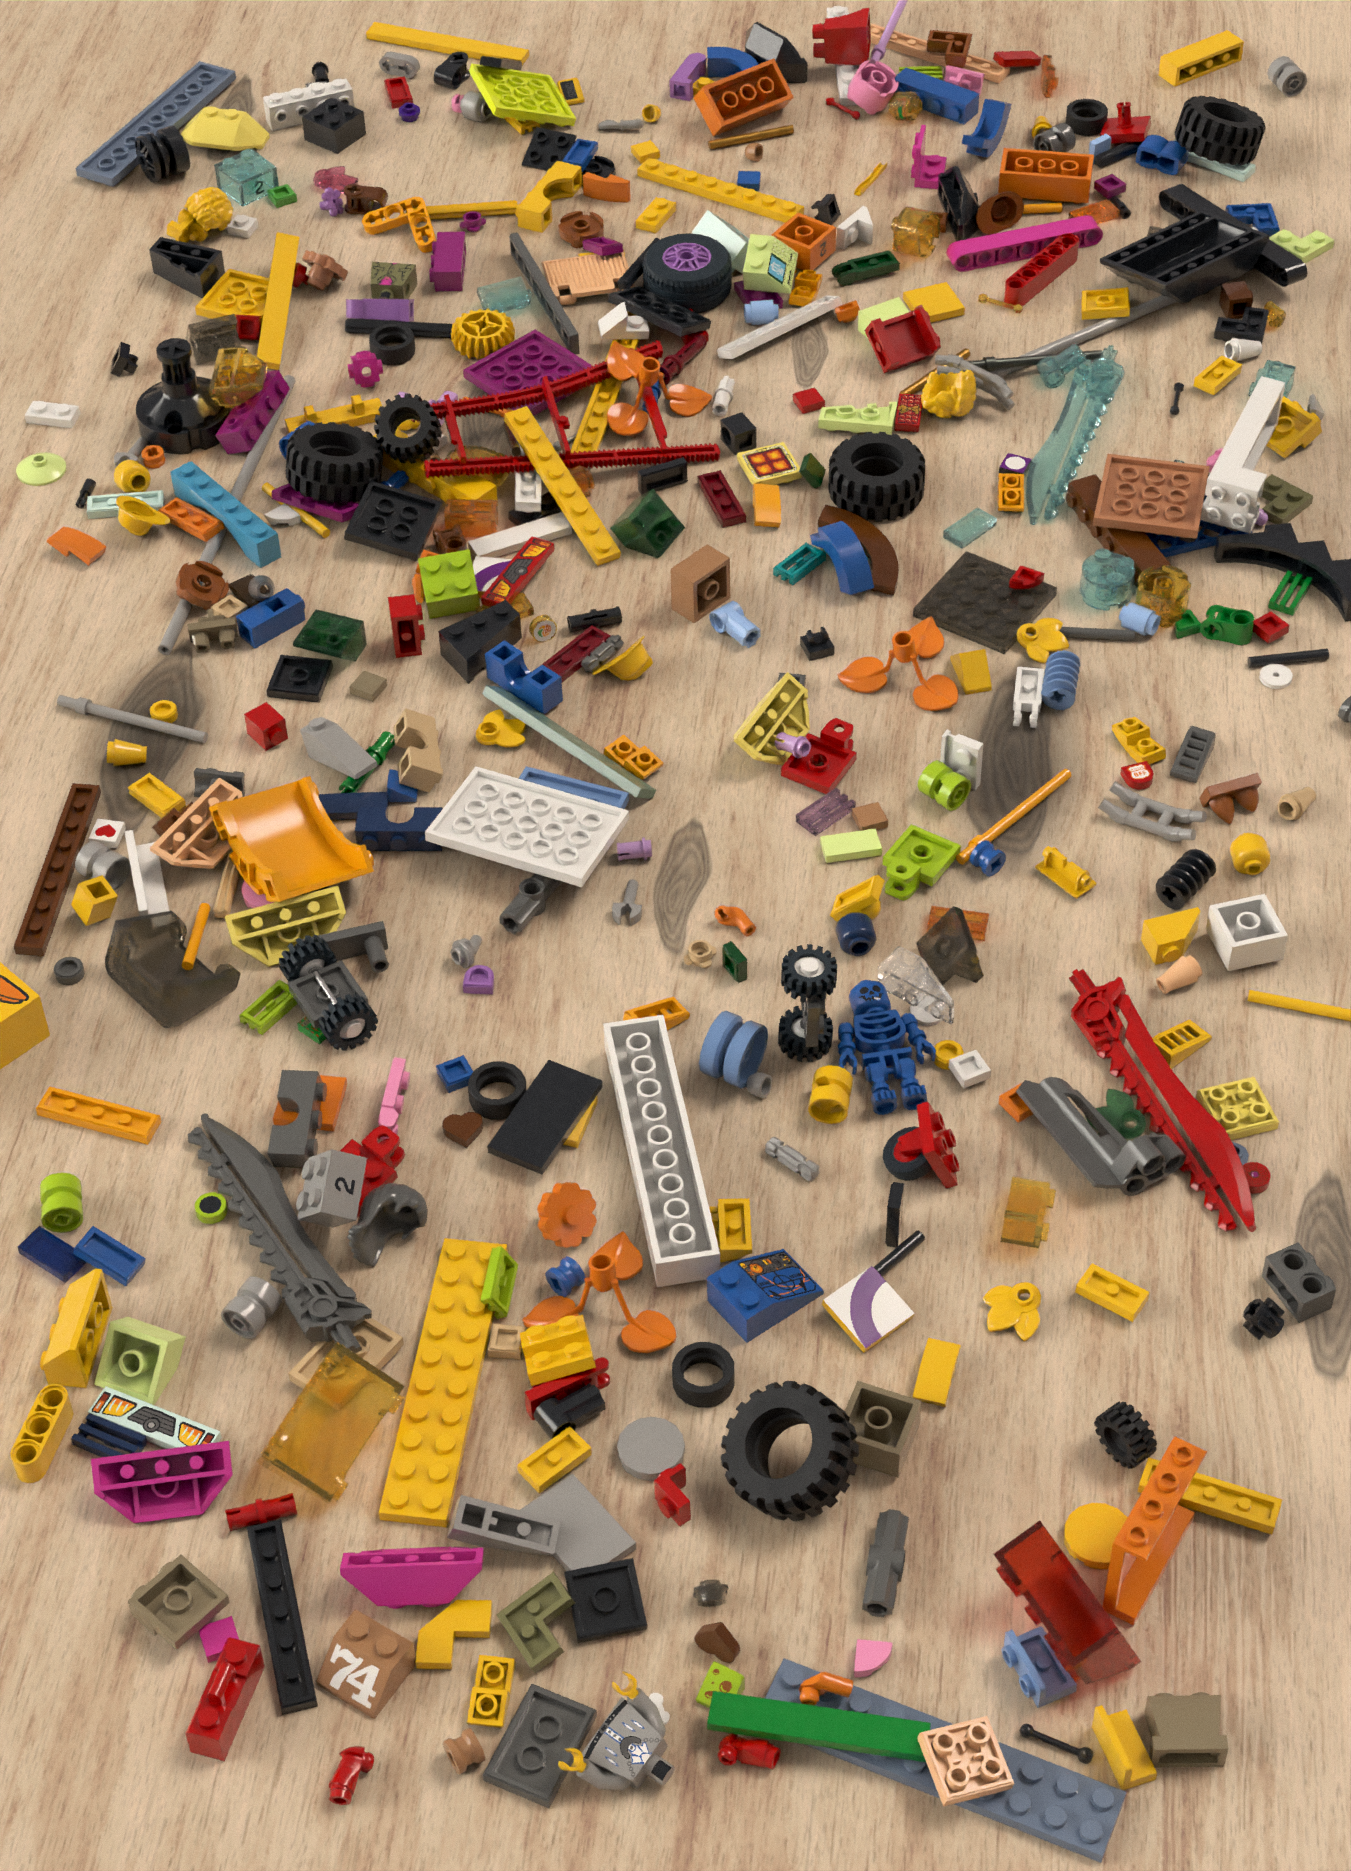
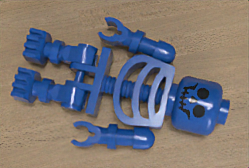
M863 980L849 994V1001L854 1015L853 1026L848 1022H844L838 1027V1039L840 1040L838 1053L841 1055L839 1067L844 1068L846 1062H848L849 1066L853 1067L852 1074L855 1076L857 1072V1059L854 1056L856 1049L861 1053H865L862 1054L861 1067L862 1070H865L866 1081L870 1082L872 1086L871 1103L873 1111L876 1114L885 1115L897 1108L895 1091L890 1090L888 1084L885 1083L888 1080V1074H894L895 1079L901 1080V1099L904 1108L916 1110V1105L927 1102V1092L925 1086H920L918 1079L915 1078L916 1067L914 1060H911V1047L901 1048L905 1042V1033L907 1032L909 1035L908 1041L910 1045L915 1046L916 1059L920 1064L923 1065L925 1055L922 1054V1051L931 1055L932 1061H935L936 1050L926 1040L925 1032L919 1030L918 1021L913 1014L905 1013L900 1017L896 1009L891 1010L886 987L882 983Z

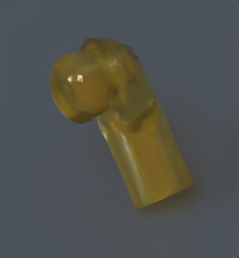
M1272 301L1267 302L1264 309L1269 310V325L1273 328L1282 326L1286 318V312Z

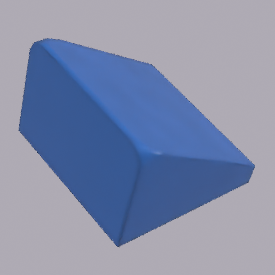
M389 769L387 783L389 802H417L418 789L399 784L398 771Z

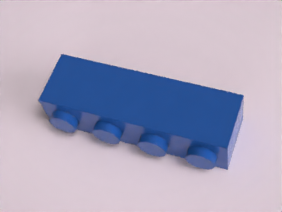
M909 68L903 69L895 77L896 83L898 82L899 85L891 99L899 101L900 98L905 97L907 98L905 104L964 125L978 114L979 93Z

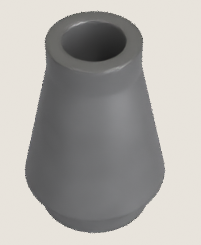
M258 575L250 581L248 590L253 599L264 601L273 596L275 586L269 577ZM262 585H267L268 587L265 594L260 593Z

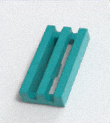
M806 542L773 568V575L776 577L781 575L783 581L789 579V584L795 585L826 560V553Z

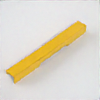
M880 162L865 181H862L855 189L854 195L861 196L887 168V162L885 165H882Z

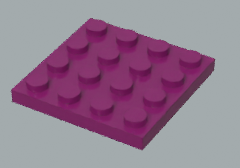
M534 329L465 368L463 376L466 380L492 396V393L494 395L497 393L501 395V392L505 394V391L509 393V391H518V389L522 391V388L526 390V387L530 389V386L534 388V385L538 387V384H542V377L547 376L549 381H557V378L568 377V374H575L579 370L583 371V368H591V364ZM567 393V395L563 394V397H555V403L559 402L560 400L566 398L571 394ZM544 400L542 403L538 401V404L534 402V405L530 403V406L525 404L533 416L548 408L547 402ZM518 406L517 408L512 407V410L520 409Z

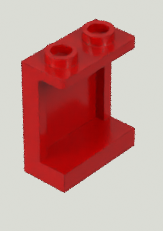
M922 305L916 306L911 312L885 321H881L880 318L873 320L864 330L884 373L932 357L941 348L939 335L934 332L930 323V316Z

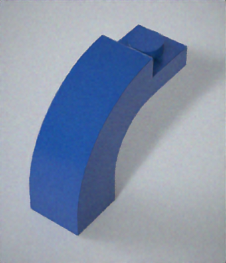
M707 47L708 77H728L758 65L751 55L741 50L728 47Z
M993 99L984 100L981 117L975 131L971 135H963L961 144L967 145L966 153L986 158L993 154L1005 131L1012 104Z
M839 521L818 528V533L810 535L812 545L823 548L832 559L841 592L853 595L874 588L871 570L862 545L853 530L846 523Z

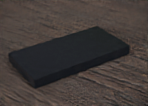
M641 286L609 294V303L618 306L620 303L625 302L628 312L640 316L680 337L710 329V319Z
M548 1060L488 1144V1153L543 1175L602 1089V1080Z

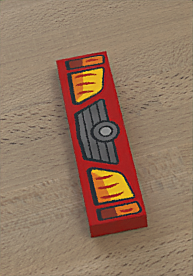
M531 536L482 595V605L492 607L505 600L511 604L554 552V543Z

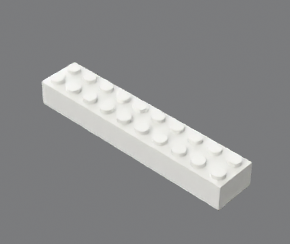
M657 1015L604 1023L605 1051L657 1287L707 1280L708 1276L720 1270V1251L664 1016Z

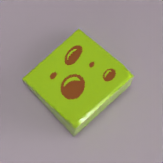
M714 1661L696 1697V1702L710 1709L713 1691L742 1695L745 1690V1677Z

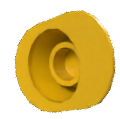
M120 496L116 499V504L119 507V523L136 536L147 534L153 524L167 525L171 521L169 517L153 509L142 500L131 496Z
M645 636L639 638L624 653L598 668L592 675L607 669L621 680L629 681L640 677L653 664L652 658L641 643Z

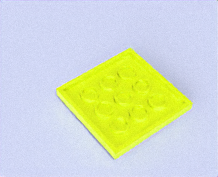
M471 63L469 73L493 115L496 117H510L519 121L532 120L540 124L553 123L560 127L566 125L574 126L576 117L550 75Z

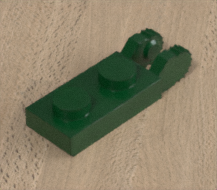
M888 250L837 264L831 272L835 278H838L837 280L840 285L848 286L852 285L855 280H865L870 277L898 271L900 263L892 252Z

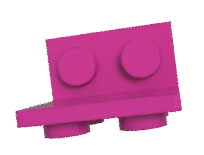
M921 125L920 133L916 132L915 145L912 148L914 164H912L911 178H915L914 187L938 189V174L945 172L947 157L925 155L926 125Z

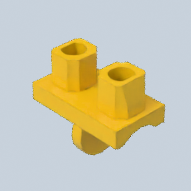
M184 208L179 212L178 223L171 220L167 224V235L175 238L177 241L186 243L190 239L202 242L207 238L208 232L202 229L203 226L193 218V214H190Z

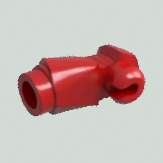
M730 1733L719 1743L718 1759L726 1766H732L736 1763V1760H739L742 1764L762 1768L767 1767L773 1770L779 1761L781 1749L775 1747L769 1740L749 1739Z
M362 1746L348 1747L339 1753L342 1757L340 1764L329 1782V1800L339 1805L351 1804L360 1771L368 1773L372 1769L374 1755L370 1752H365V1748Z

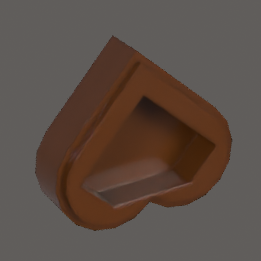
M467 1112L462 1116L457 1114L449 1115L443 1120V1133L450 1140L467 1148L482 1132L483 1119L476 1112Z
M723 1622L703 1625L694 1637L700 1649L709 1654H714L718 1659L726 1663H732L741 1651L737 1640Z

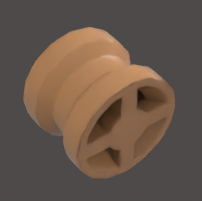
M471 1728L463 1730L461 1736L456 1739L448 1738L442 1742L445 1753L458 1775L464 1773L467 1766L472 1763L480 1764L486 1760L483 1749Z

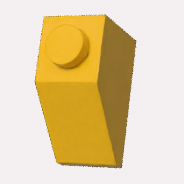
M1198 907L1144 920L1141 941L1155 965L1173 962L1184 956L1198 930L1200 909Z

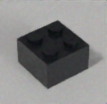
M334 98L327 99L302 117L305 141L336 154L366 135L364 111Z

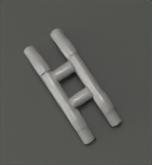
M936 355L935 365H938L937 374L945 373L948 375L949 372L955 374L960 371L971 370L974 373L977 388L991 394L1007 410H1010L1015 405L1010 399L1014 393L1001 376L979 368L958 355Z
M1116 781L1112 784L1109 791L1120 797V800L1127 805L1134 807L1131 814L1113 805L1106 799L1098 807L1117 823L1127 824L1151 832L1169 841L1195 840L1196 838L1195 829L1169 826L1172 819L1180 823L1205 822L1207 818L1205 811H1192L1191 809L1172 807L1140 796V794L1131 791L1129 788L1126 789ZM1146 810L1161 814L1157 823L1142 818Z

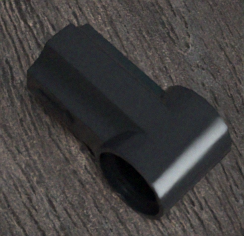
M589 1383L561 1400L557 1398L545 1400L536 1408L534 1418L549 1438L553 1439L569 1426L575 1431L577 1425L605 1410V1402L598 1388L594 1384L591 1385Z

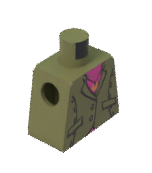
M372 262V299L410 298L418 284L416 264Z

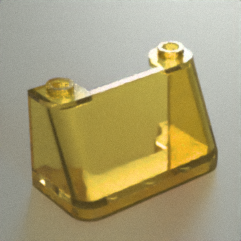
M336 1342L325 1355L258 1456L256 1462L326 1503H329L332 1498L338 1501L348 1486V1483L344 1481L346 1473L381 1419L387 1412L394 1415L404 1400L400 1393L405 1386L339 1342Z

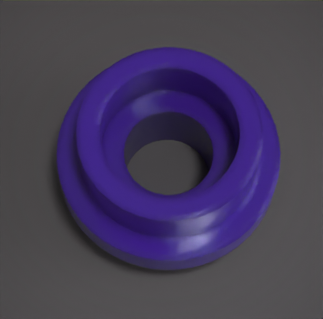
M405 103L398 110L401 119L405 122H414L418 120L420 115V107L414 103Z

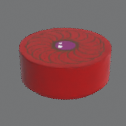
M1258 1162L1245 1163L1243 1168L1250 1193L1264 1192L1270 1182L1271 1174L1269 1169Z

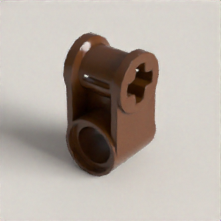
M350 184L344 187V195L346 196L345 211L348 214L365 215L386 206L388 193L382 187L361 186L358 184Z
M455 524L453 528L442 531L438 529L433 530L434 543L440 554L467 550V542L459 524Z

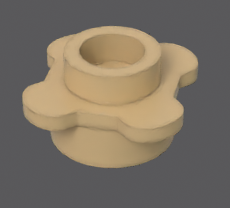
M695 940L689 944L688 954L684 956V962L687 965L694 964L698 967L709 968L712 965L711 959L716 955L717 950L705 940Z

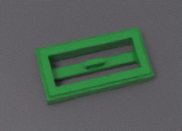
M1287 570L1271 597L1268 608L1294 615L1312 584V577L1307 576L1306 580L1302 579V574L1297 573L1295 577L1292 576V571ZM1292 583L1289 589L1287 590L1286 594L1284 595L1283 599L1281 600L1280 604H1277L1285 589L1287 588L1288 584ZM1297 586H1302L1290 607H1286Z

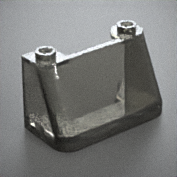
M173 911L115 920L105 956L106 971L127 994L164 1028L177 1027L236 990L241 973L229 963L217 966L215 973L208 969L198 958L195 959L193 969L185 970L182 968L181 965L186 951V947L183 945L187 928L185 923Z

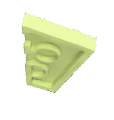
M889 402V407H877L876 403H871L862 409H856L852 405L822 407L818 419V428L828 431H850L852 433L886 432V434L892 435L898 402Z

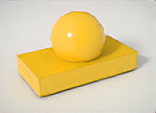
M875 875L838 894L830 916L837 922L849 913H863L869 916L871 920L875 919L881 911L879 897L885 880L879 875Z

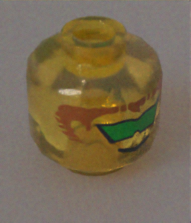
M899 91L890 98L888 108L895 120L914 121L919 113H921L923 104L915 92Z

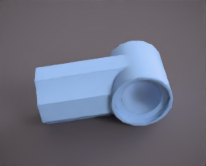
M731 601L709 614L711 625L718 633L726 631L742 646L752 647L761 636V630L744 616L741 606L735 601Z

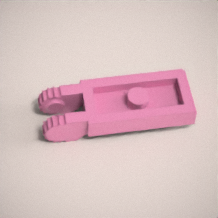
M397 1057L393 1058L378 1118V1126L385 1125L396 1134L398 1133L399 1114H402L404 1106V1096L401 1095L402 1089L408 1090L410 1072L405 1071L406 1059ZM381 1137L379 1140H384V1139H389V1138H388V1137Z

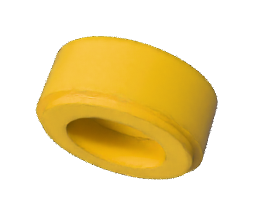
M161 700L154 703L150 707L151 718L168 723L175 722L178 718L176 704L169 700Z
M952 1040L938 1042L934 1046L936 1055L933 1062L941 1069L950 1070L949 1060L963 1055L962 1046Z

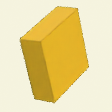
M651 140L631 145V153L640 163H644L648 158H660V150Z

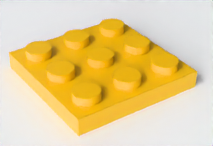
M228 269L195 306L196 315L230 324H236V315L261 316L262 326L269 278Z

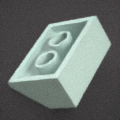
M707 210L692 233L708 236L720 242L731 256L732 272L736 269L743 273L749 238L735 226Z

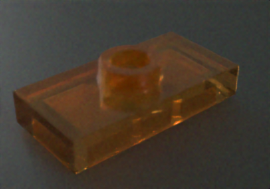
M1106 199L1070 211L1068 219L1091 216L1097 224H1101L1118 218L1120 210Z

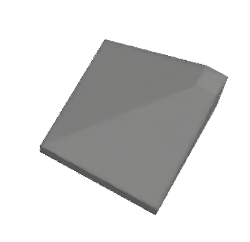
M1310 395L1307 412L1316 414L1322 420L1324 418V411L1315 395Z

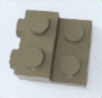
M179 1555L173 1562L166 1563L160 1569L158 1575L146 1585L137 1588L128 1600L132 1616L153 1635L159 1634L176 1650L230 1603L228 1595L183 1555Z

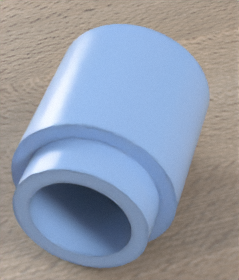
M773 300L750 301V304H744L745 323L764 325L773 322L774 319L779 318L778 304H773Z
M1131 602L1128 606H1123L1119 614V620L1123 628L1135 630L1136 633L1144 636L1148 634L1153 636L1160 625L1161 616L1157 615L1154 610Z

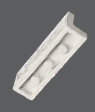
M133 830L124 831L144 935L173 930L159 856L150 851V847L155 842L136 846Z

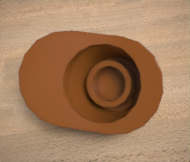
M1012 191L994 194L981 204L976 215L979 230L984 234L991 235L1017 224L1024 212L1022 198Z

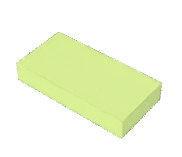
M876 828L820 836V845L826 863L882 855V847Z

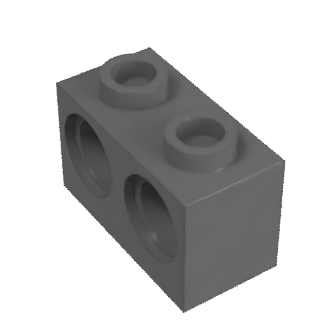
M1299 1242L1265 1257L1262 1277L1298 1323L1332 1308L1336 1292L1334 1282L1329 1276L1324 1275L1316 1265L1312 1254L1306 1252Z

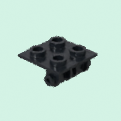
M536 127L521 165L548 171L557 161H563L575 143L577 135Z

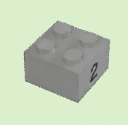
M332 1149L308 1158L302 1169V1179L305 1180L303 1191L300 1192L297 1198L296 1209L299 1210L297 1220L332 1228L356 1221L367 1158Z

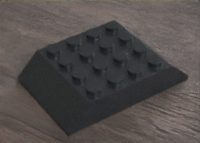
M1201 210L1100 258V264L1130 283H1136L1145 289L1158 292L1162 296L1175 299L1179 303H1188L1192 299L1207 294L1210 290L1234 278L1241 277L1244 273L1252 270L1269 241V235Z

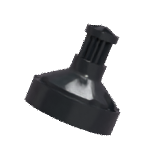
M181 338L164 340L156 348L157 358L162 362V382L147 389L140 396L136 404V416L140 435L147 439V445H158L163 448L164 453L189 454L194 449H210L220 443L216 434L233 409L230 393L217 381L196 376V372L191 368L190 357L192 356V349L188 341Z

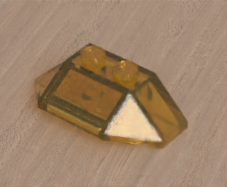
M244 346L219 348L209 387V394L215 405L232 408L241 405L263 390L267 364L256 355L249 353L248 349Z

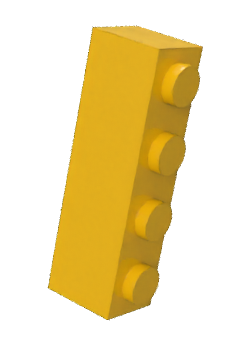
M1226 30L1162 55L1160 57L1159 76L1176 87L1242 60L1244 41Z

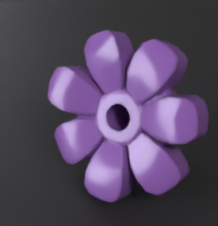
M331 187L324 189L325 192L321 196L323 201L319 203L322 210H329L331 216L342 214L344 208L342 207L343 200L339 198V190H333Z

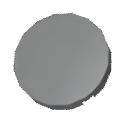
M646 1417L637 1419L625 1427L619 1436L617 1451L619 1460L627 1473L638 1479L652 1481L657 1479L658 1475L665 1469H672L683 1462L685 1444L683 1434L676 1425L663 1418Z

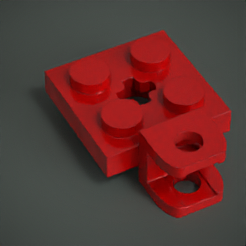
M834 718L821 730L820 737L808 733L806 738L811 744L809 754L801 758H796L791 754L781 767V776L830 795L857 760V752L852 751L854 741L850 739L854 731L853 724ZM840 727L843 728L844 731L836 732L834 729ZM820 762H823V766H814V765H813V764H819Z
M381 1125L371 1131L361 1141L362 1145L351 1139L340 1150L341 1152L367 1158L357 1218L359 1217L363 1200L370 1191L383 1184L393 1183L398 1178L397 1172L394 1169L405 1157L404 1149L399 1147V1136L385 1125ZM381 1137H388V1138H389V1139H384V1140H382L381 1142L378 1143V1140H379Z

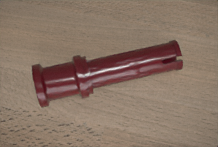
M695 335L676 354L668 355L663 363L660 364L659 372H662L665 376L663 378L665 385L671 382L674 375H679L683 371L684 365L705 348L707 342L703 336Z

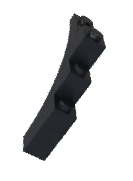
M1291 523L1265 525L1264 532L1217 536L1214 552L1216 563L1256 564L1283 572L1289 570L1293 572L1292 575L1294 576L1299 573L1302 574V579L1306 580L1307 576L1312 577L1311 585L1331 600L1338 608L1345 622L1351 621V559L1332 560L1324 540L1298 543Z

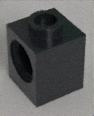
M743 412L720 419L721 440L734 455L757 448L756 427Z

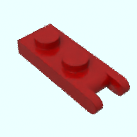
M604 1357L595 1360L596 1368L537 1384L524 1392L526 1411L532 1421L535 1420L534 1412L536 1408L549 1398L561 1400L589 1383L591 1385L594 1384L598 1390L607 1387L610 1384V1376L603 1372L609 1369L608 1359Z

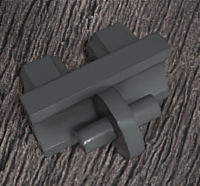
M196 768L194 770V797H200L218 778L223 779L242 791V795L245 797V774L243 772H224L214 768Z

